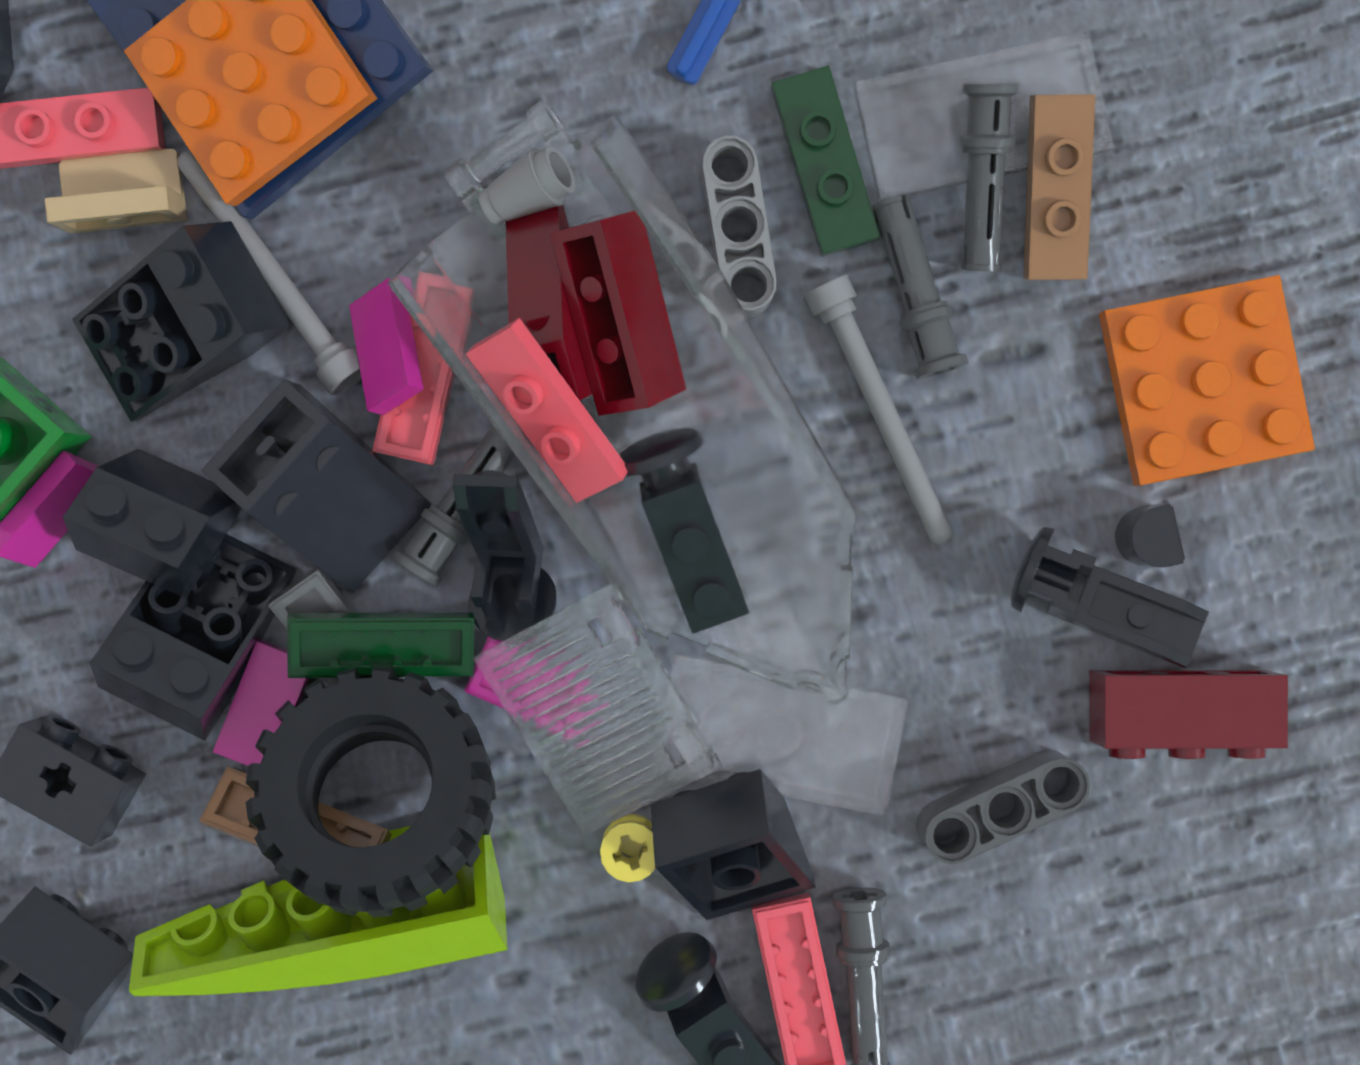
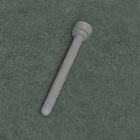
M191 151L181 153L178 157V166L218 222L232 221L279 305L317 355L314 363L319 368L316 376L332 396L351 388L361 380L356 348H348L344 342L337 343L246 218H243L235 206L227 205Z
M843 275L804 294V297L813 316L820 315L824 325L830 323L929 539L938 545L945 544L951 538V527L852 315V312L857 310L852 299L857 297L848 275Z

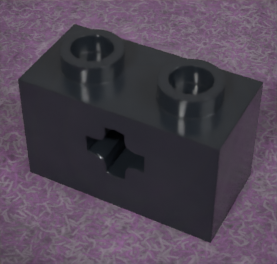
M48 715L47 717L43 716L20 723L0 758V797L90 847L112 836L146 773L131 765L133 759L126 752L106 744H101L98 747L80 737V728L64 718ZM63 766H70V772L67 769L63 768ZM69 779H71V781H73V782H75V783H77V784H75V785H70V784L68 783V781H69Z

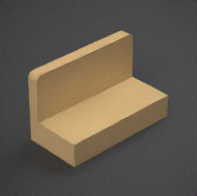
M162 149L62 160L59 163L62 196L44 198L47 223L72 234L188 221L183 174L178 166L180 154L174 149Z

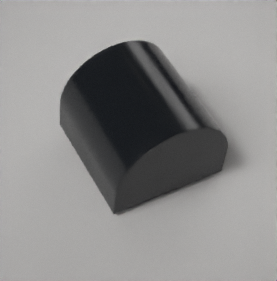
M1154 504L1139 507L1127 512L1120 519L1115 531V542L1120 554L1126 560L1136 565L1151 567H1170L1184 563L1185 556L1174 508L1171 504Z

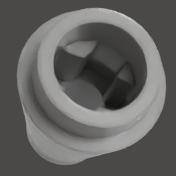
M548 146L542 150L533 147L486 189L479 192V203L486 217L493 224L499 225L505 221L563 205L566 201V196L575 190L574 176L568 162L555 147Z

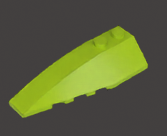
M411 826L389 830L392 834L390 840L398 837ZM489 833V835L481 836L478 843L481 853L472 867L464 864L455 874L458 880L457 884L445 894L440 888L425 897L427 905L412 911L402 906L394 908L392 916L373 918L367 912H357L355 916L336 912L330 906L323 903L319 905L284 879L270 886L263 880L241 890L242 895L236 901L220 908L214 909L208 904L135 937L129 992L133 996H183L302 988L387 976L506 951L508 948L505 897L491 835Z

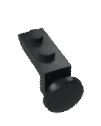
M682 427L647 436L627 447L619 455L625 462V467L628 471L626 476H642L643 482L639 483L641 503L691 632L694 634L750 614L707 498L696 462L690 464L688 456L702 446L703 439L696 429Z
M493 470L481 471L476 475L455 474L453 491L456 510L477 554L473 584L468 601L469 612L474 614V624L483 634L498 642L518 643L531 639L542 632L550 623L556 609L557 595L553 580L541 568L544 547L518 476H508L505 473Z
M1043 527L1038 531L1022 559L1011 594V607L1021 613L1029 594L1052 602L1048 611L1049 615L1175 665L1187 668L1209 611L1176 596L1095 566L1097 558L1075 549L1069 554L1049 546L1055 530L1053 528Z
M679 933L663 940L647 954L637 971L635 979L636 992L646 1008L657 1012L667 1011L676 1037L699 1065H781L732 1002L721 974L715 968L717 954L710 941L698 933Z

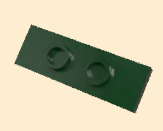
M824 66L772 82L771 91L821 258L878 241L880 234L830 66Z
M473 612L288 613V678H338L337 672L353 668L358 670L361 677H372L374 666L392 667L397 677H406L410 672L423 677L473 676Z

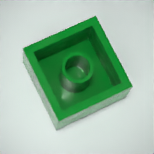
M0 357V522L63 451L76 455L92 437L2 357Z

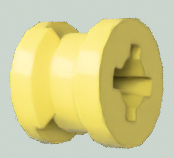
M633 813L621 815L612 820L605 829L600 848L601 862L606 871L615 879L628 883L641 881L651 875L655 869L652 822L644 816Z

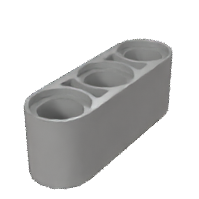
M723 136L715 139L707 147L703 156V191L720 297L724 307L731 314L739 318L751 319L761 315L769 307L776 291V273L758 160L754 148L746 140L738 136ZM732 157L741 162L746 173L740 180L725 182L714 174L713 165L719 159ZM732 216H743L753 224L755 234L745 242H734L725 236L721 226L723 222ZM743 274L754 275L762 282L764 295L755 302H743L733 294L731 289L732 281L737 276Z

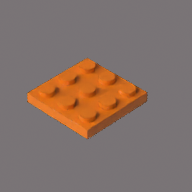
M186 0L124 50L224 202L232 206H238L378 99L312 0Z
M1280 275L1104 310L1098 313L1133 486H1141L1315 450Z

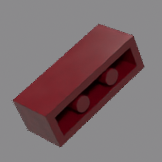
M641 209L549 233L598 416L650 408L687 390Z
M1089 670V740L1108 749L1109 757L1120 759L1145 758L1146 749H1168L1169 757L1182 759L1205 758L1206 749H1227V756L1234 758H1265L1266 748H1288V675L1268 670Z

